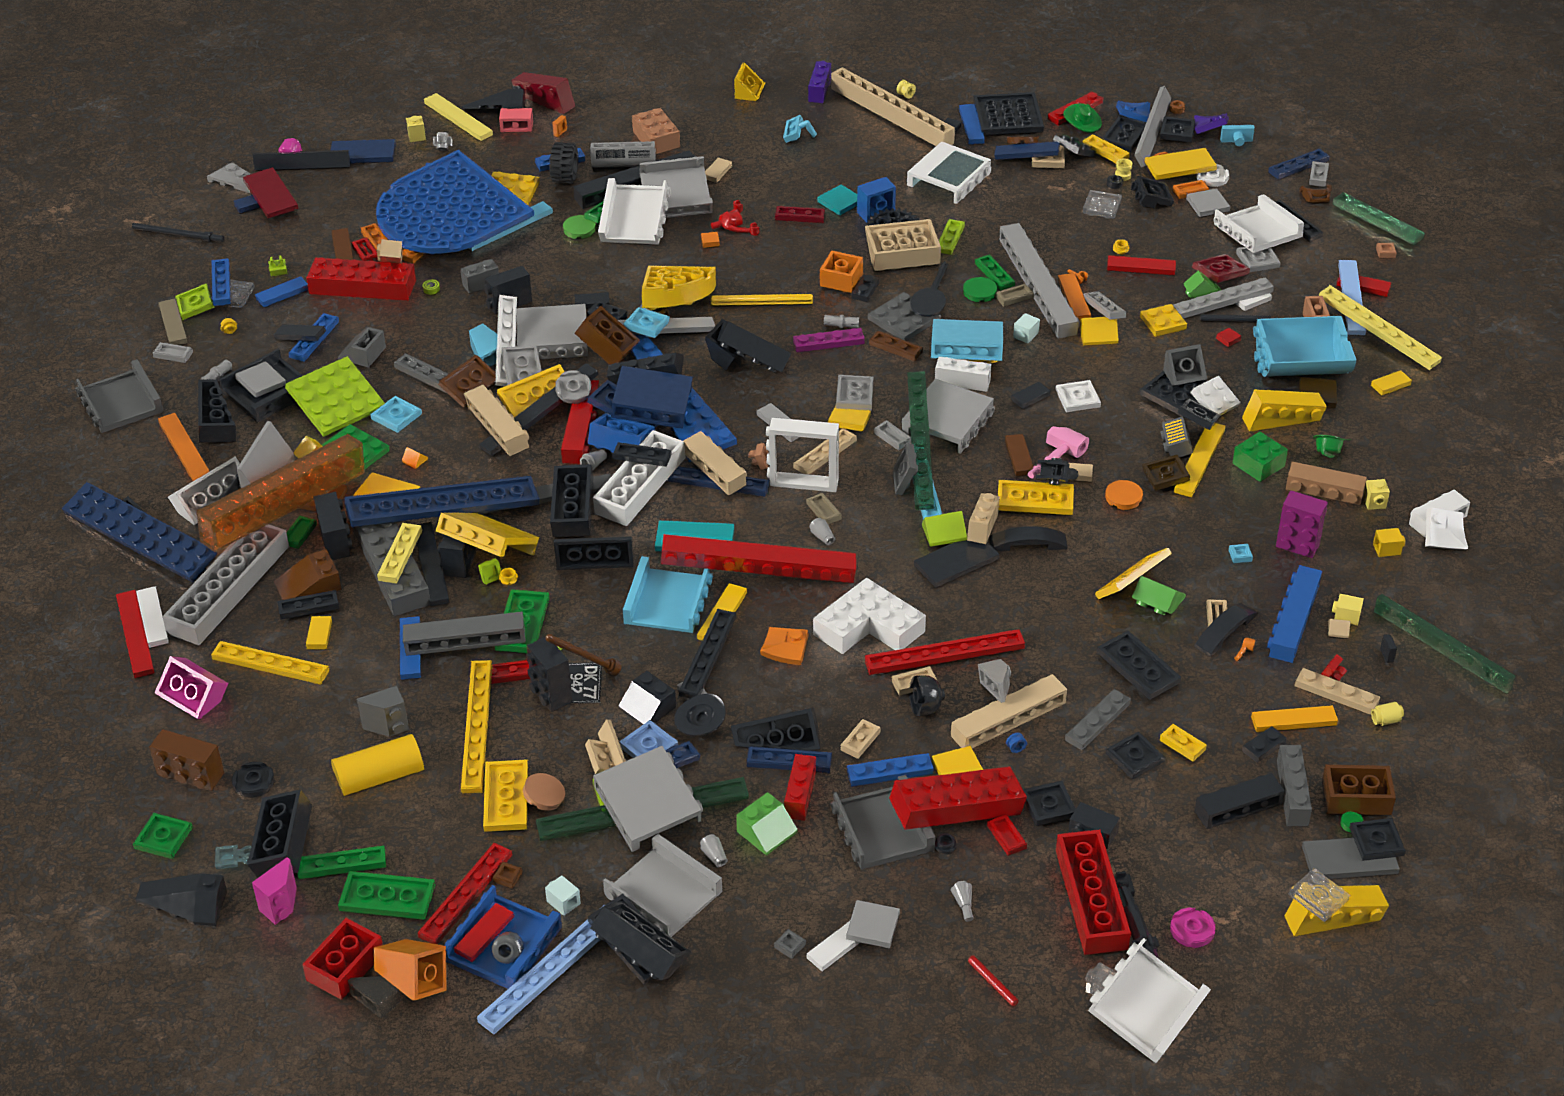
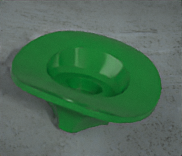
M1073 104L1064 110L1065 119L1081 131L1092 133L1101 128V118L1089 104Z

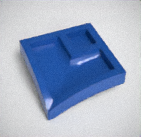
M1119 100L1116 107L1120 115L1147 122L1150 115V102L1128 103Z

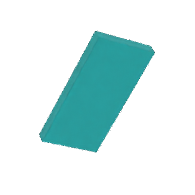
M659 520L655 551H662L663 534L733 541L735 527L734 524Z

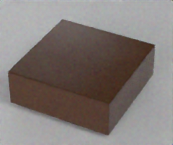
M502 862L493 876V882L513 889L523 873L522 868Z

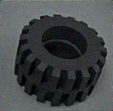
M555 142L550 154V177L552 182L573 184L578 171L577 146L575 143Z

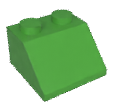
M1141 576L1132 598L1137 599L1136 604L1146 608L1148 605L1155 607V612L1165 616L1166 612L1173 614L1184 600L1186 594Z
M768 792L736 815L737 832L766 856L798 832L783 804Z

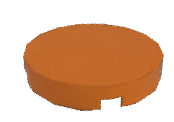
M1118 480L1107 486L1105 498L1111 506L1115 505L1121 510H1130L1136 508L1142 502L1143 491L1134 482Z

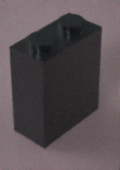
M523 266L485 278L486 305L495 314H498L499 295L517 297V307L532 302L530 274Z

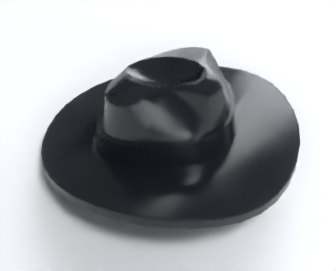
M697 695L684 702L677 709L674 717L675 724L686 735H706L717 730L722 725L726 716V709L723 701L717 695Z

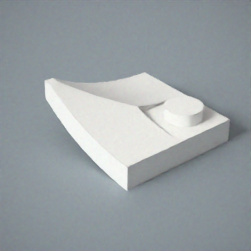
M1436 508L1426 509L1425 547L1467 550L1468 545L1464 533L1463 513Z

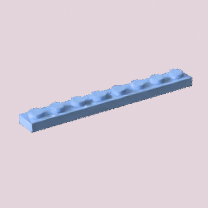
M588 919L478 1015V1023L495 1034L601 940L595 935L596 932L590 929L591 924L588 922Z

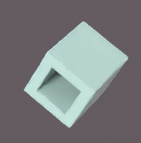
M1025 313L1014 323L1013 338L1029 343L1039 333L1040 319Z
M562 875L545 887L547 902L564 916L581 904L579 889Z

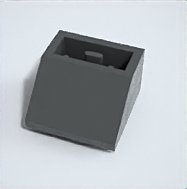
M367 327L353 338L338 356V360L348 356L353 364L369 368L386 348L384 331Z

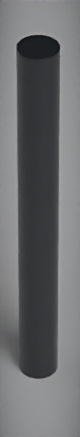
M1201 314V321L1257 322V319H1271V315Z

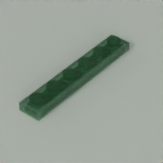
M1344 192L1333 199V205L1410 244L1415 245L1424 239V232Z

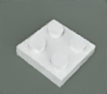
M1219 376L1193 388L1191 394L1200 405L1220 416L1238 407L1241 403Z

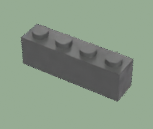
M1280 745L1277 767L1280 785L1285 790L1283 805L1287 826H1309L1312 807L1301 745Z

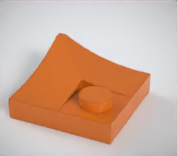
M769 627L765 642L760 650L761 655L782 663L802 665L809 636L808 630Z

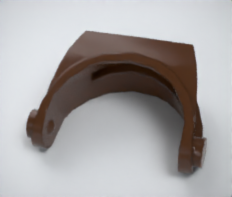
M1327 185L1326 189L1300 187V192L1306 201L1330 202L1331 185Z

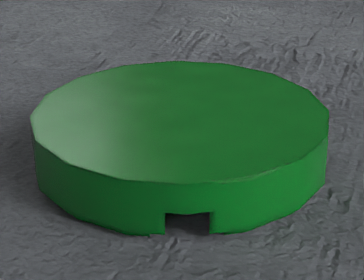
M975 277L964 283L963 291L965 297L971 301L980 302V300H984V302H988L994 299L997 285L991 279Z

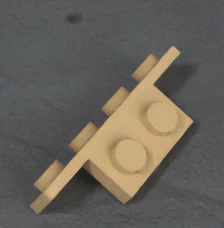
M606 720L599 730L600 741L588 739L585 744L595 775L626 762L611 720Z

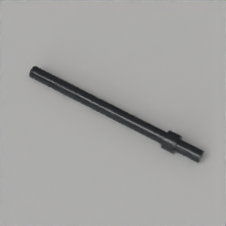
M140 223L132 224V229L203 239L206 242H224L225 240L224 236L215 235L212 232L205 231L202 233Z

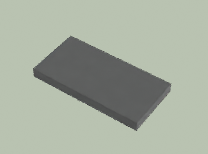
M1354 838L1303 841L1302 843L1312 880L1399 874L1400 869L1396 857L1362 861Z

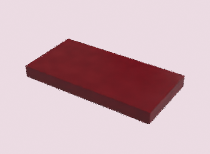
M273 167L243 177L244 183L267 218L298 209L297 202Z

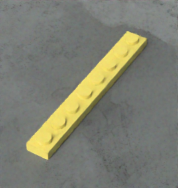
M1330 285L1319 293V296H1323L1325 303L1425 368L1431 370L1441 362V356Z

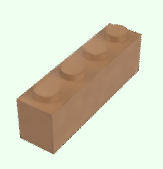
M1292 462L1287 478L1286 490L1361 505L1367 477Z

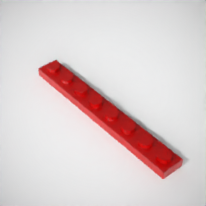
M1017 629L865 655V663L869 675L1025 649V642L1020 630Z

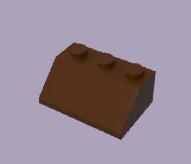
M602 306L590 314L574 333L609 365L620 363L640 341Z

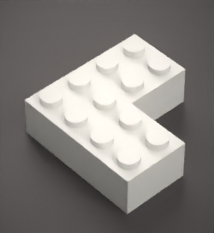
M865 578L813 618V635L841 654H844L868 634H871L892 649L899 650L907 647L925 632L926 615L870 579Z

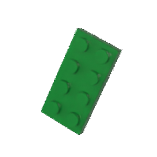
M511 589L504 614L523 612L526 642L495 646V650L527 653L526 645L537 641L550 599L549 592Z
M349 871L338 903V909L344 912L425 920L435 888V879Z

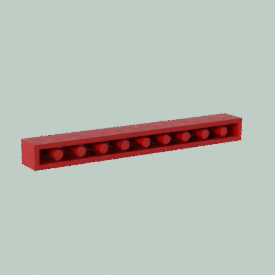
M663 534L661 564L854 583L856 553Z

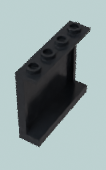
M276 349L219 379L222 393L257 423L296 403V401L286 390L285 386L259 397H254L236 379V373L266 361L286 380V383L302 377V374L281 358L280 349Z

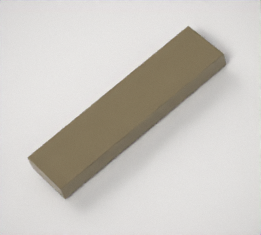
M176 299L158 302L169 344H186L187 338Z

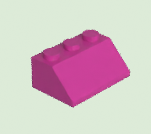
M170 656L155 694L195 718L200 719L221 702L229 683L186 658Z

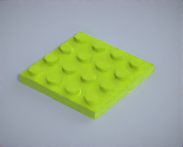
M348 356L285 384L286 390L323 437L370 416L385 404Z

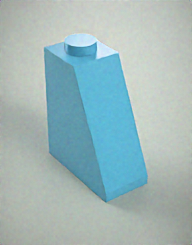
M483 323L469 330L470 344L474 355L480 357L489 367L496 364L497 333Z

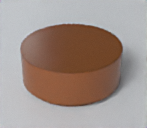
M1174 100L1170 103L1169 110L1176 114L1183 113L1185 111V103L1180 100Z

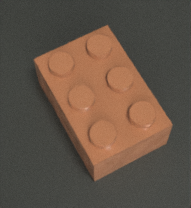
M661 108L632 115L634 134L641 142L655 141L656 154L680 147V131Z

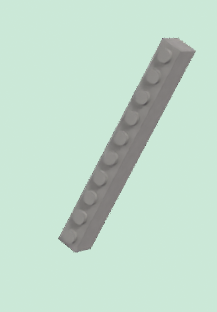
M1019 223L1000 226V242L1023 281L1034 293L1033 298L1056 337L1059 339L1077 335L1080 321L1074 315L1072 307L1068 305L1066 297H1063L1060 287H1057L1054 277H1051L1048 267H1045L1043 259L1039 257L1037 249L1033 247L1031 239H1028L1025 229H1022Z

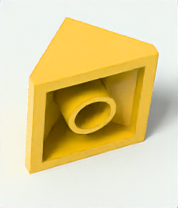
M745 62L742 63L734 80L735 99L757 101L765 82Z
M1094 317L1079 320V330L1083 345L1118 344L1117 319L1109 320L1107 317Z

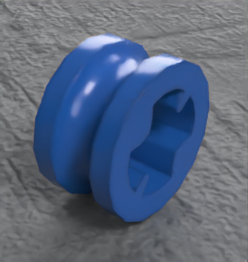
M1016 732L1007 738L1006 744L1012 753H1018L1026 748L1027 741L1021 733Z

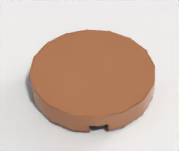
M537 773L526 779L523 795L529 804L538 806L537 808L540 810L550 811L557 809L563 802L565 789L562 783L554 776Z

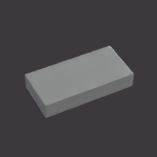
M160 342L153 352V357L186 363L193 350L191 347Z
M887 420L874 428V434L898 451L904 448L906 443H912V437Z

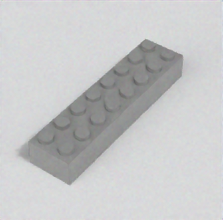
M254 519L162 616L166 633L200 645L289 548L286 530Z

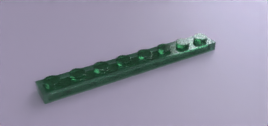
M1381 594L1377 597L1375 613L1506 694L1512 690L1516 677L1514 674L1385 595Z

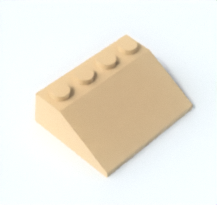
M930 219L865 226L874 271L940 264L941 246Z

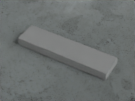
M1099 291L1083 294L1086 302L1109 320L1126 318V311Z

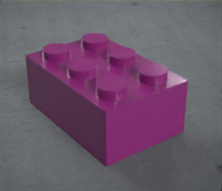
M1290 490L1282 507L1276 547L1313 558L1320 545L1328 502Z

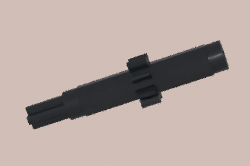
M1122 886L1118 891L1133 939L1132 944L1135 942L1138 945L1144 938L1146 941L1142 947L1159 959L1157 947L1160 945L1157 937H1152L1149 934L1138 905L1134 902L1129 887Z

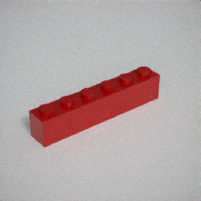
M591 380L590 395L600 387L599 380ZM588 398L577 404L572 403L561 447L562 463L580 464L583 454L589 453L588 445L590 444H588L590 423L597 419L596 410H599V408L587 402Z

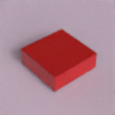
M1227 328L1216 335V339L1230 347L1241 341V335L1231 328Z

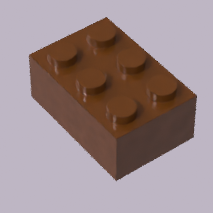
M162 729L149 746L157 775L163 778H170L180 783H187L200 789L212 791L224 775L218 745Z
M1325 764L1322 786L1327 814H1344L1351 811L1366 815H1392L1396 796L1390 766Z

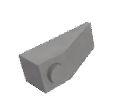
M1001 659L978 664L980 683L1001 703L1005 702L1010 685L1009 677L1011 676L1009 665Z

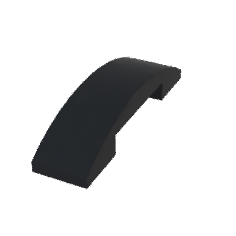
M1015 527L989 536L990 545L996 551H1010L1011 545L1047 544L1048 550H1067L1068 548L1065 533L1046 527Z
M1242 603L1228 608L1208 626L1194 647L1211 657L1223 646V641L1242 624L1247 625L1258 615V612Z

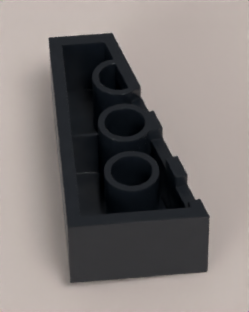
M217 379L198 380L199 442H236V425L227 408L226 400L223 398V393Z

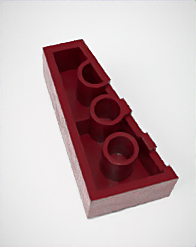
M523 72L511 80L513 86H521V89H525L526 99L556 112L565 114L575 107L568 78Z

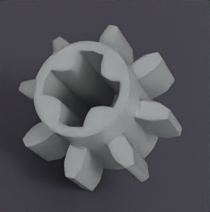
M438 132L437 137H433V144L437 146V150L446 151L449 149V146H452V138L446 132Z

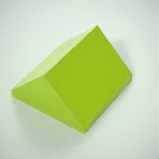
M962 511L925 517L922 522V527L930 547L967 540Z

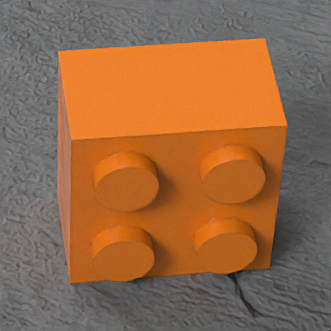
M831 250L820 268V286L852 293L863 274V257Z

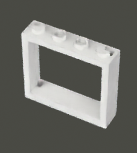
M772 418L770 426L766 427V436H769L766 443V450L769 451L766 463L770 465L767 469V478L770 479V486L836 492L839 481V424ZM776 435L829 439V476L777 472Z

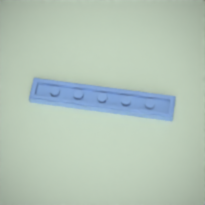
M1339 260L1338 266L1342 293L1362 305L1356 260ZM1345 316L1348 335L1366 334L1364 327Z

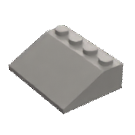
M270 421L266 422L237 468L246 511L267 514L274 506L278 495H281L283 487L289 482L291 474L297 468V461H295L293 451Z

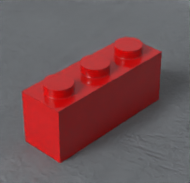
M795 754L784 799V807L791 819L806 820L816 776V756Z

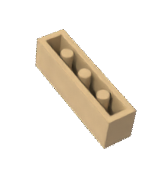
M700 431L684 440L685 455L727 495L746 486L747 474L744 468L739 467L732 457L726 455L720 446L712 442L709 436Z

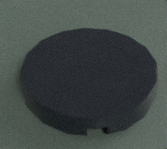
M263 762L245 763L232 776L235 792L238 795L249 798L262 796L267 793L275 782L273 769Z

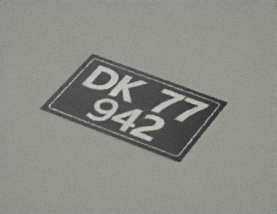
M593 662L569 663L573 698L571 703H600L602 666Z

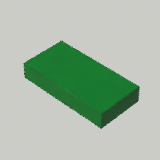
M299 515L286 533L289 546L299 549L316 527L317 521Z

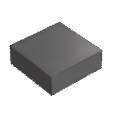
M788 929L774 943V948L792 959L806 945V940Z

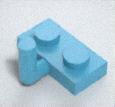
M799 115L786 121L783 139L786 143L797 140L800 137L801 129L805 127L811 137H815L817 133L808 120L803 121Z

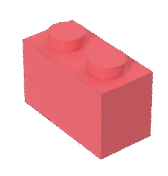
M501 108L499 117L500 131L532 132V108Z

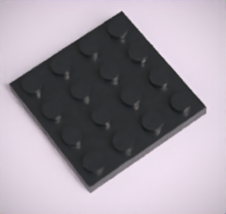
M1035 92L973 95V102L983 135L1044 132V124Z

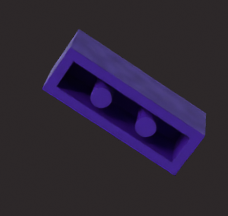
M816 61L808 85V102L824 103L831 81V63Z

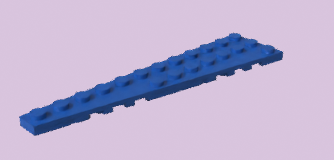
M634 334L640 340L631 350V354L636 360L663 355L648 336ZM691 388L683 429L670 427L674 431L676 439L684 441L702 431L712 439L713 443L720 446L722 450L736 445L737 438L697 392Z

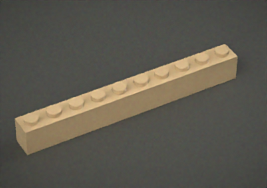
M843 67L831 73L832 90L935 146L940 142L950 145L954 144L955 128Z

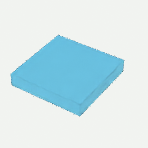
M638 307L623 323V326L630 331L656 338L669 323L670 317Z
M394 396L371 414V419L398 433L422 414V409Z

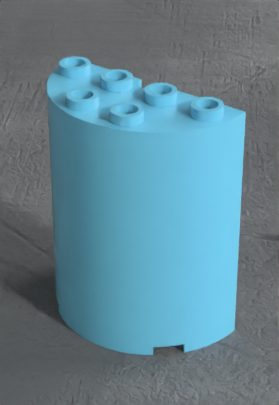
M1342 316L1257 319V325L1253 327V335L1256 337L1254 359L1255 362H1258V373H1261L1264 377L1346 374L1352 372L1355 368L1356 357L1351 343L1347 339L1348 334Z

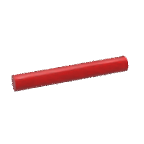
M974 955L968 959V963L1012 1007L1018 1004L1019 1000Z

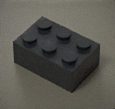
M336 492L313 496L324 547L327 549L331 559L336 560L350 557L349 549L353 548L351 537H347L350 536L348 523H346L345 511H341L344 510L342 499L337 498Z
M545 637L526 645V659L529 663L527 671L531 679L529 686L532 693L537 694L542 705L547 706L551 712L573 702L569 660L556 645L547 642Z

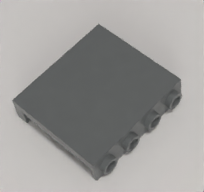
M138 359L131 361L133 370L86 386H82L79 379H76L78 386L75 387L76 393L81 398L83 406L86 407L94 426L99 427L101 433L164 412L161 398Z
M906 775L898 776V780L908 779ZM893 787L841 800L837 792L833 793V802H831L832 812L834 815L837 814L839 828L844 830L845 842L847 846H851L852 858L854 862H858L861 870L935 851V835L931 827L904 829L889 799Z

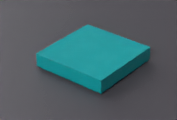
M839 185L818 196L817 202L840 216L857 206V194L845 186Z

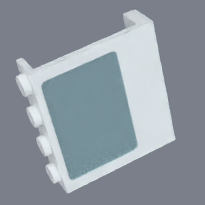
M940 142L907 172V185L913 187L920 180L953 191L954 203L957 204L990 174L991 159Z

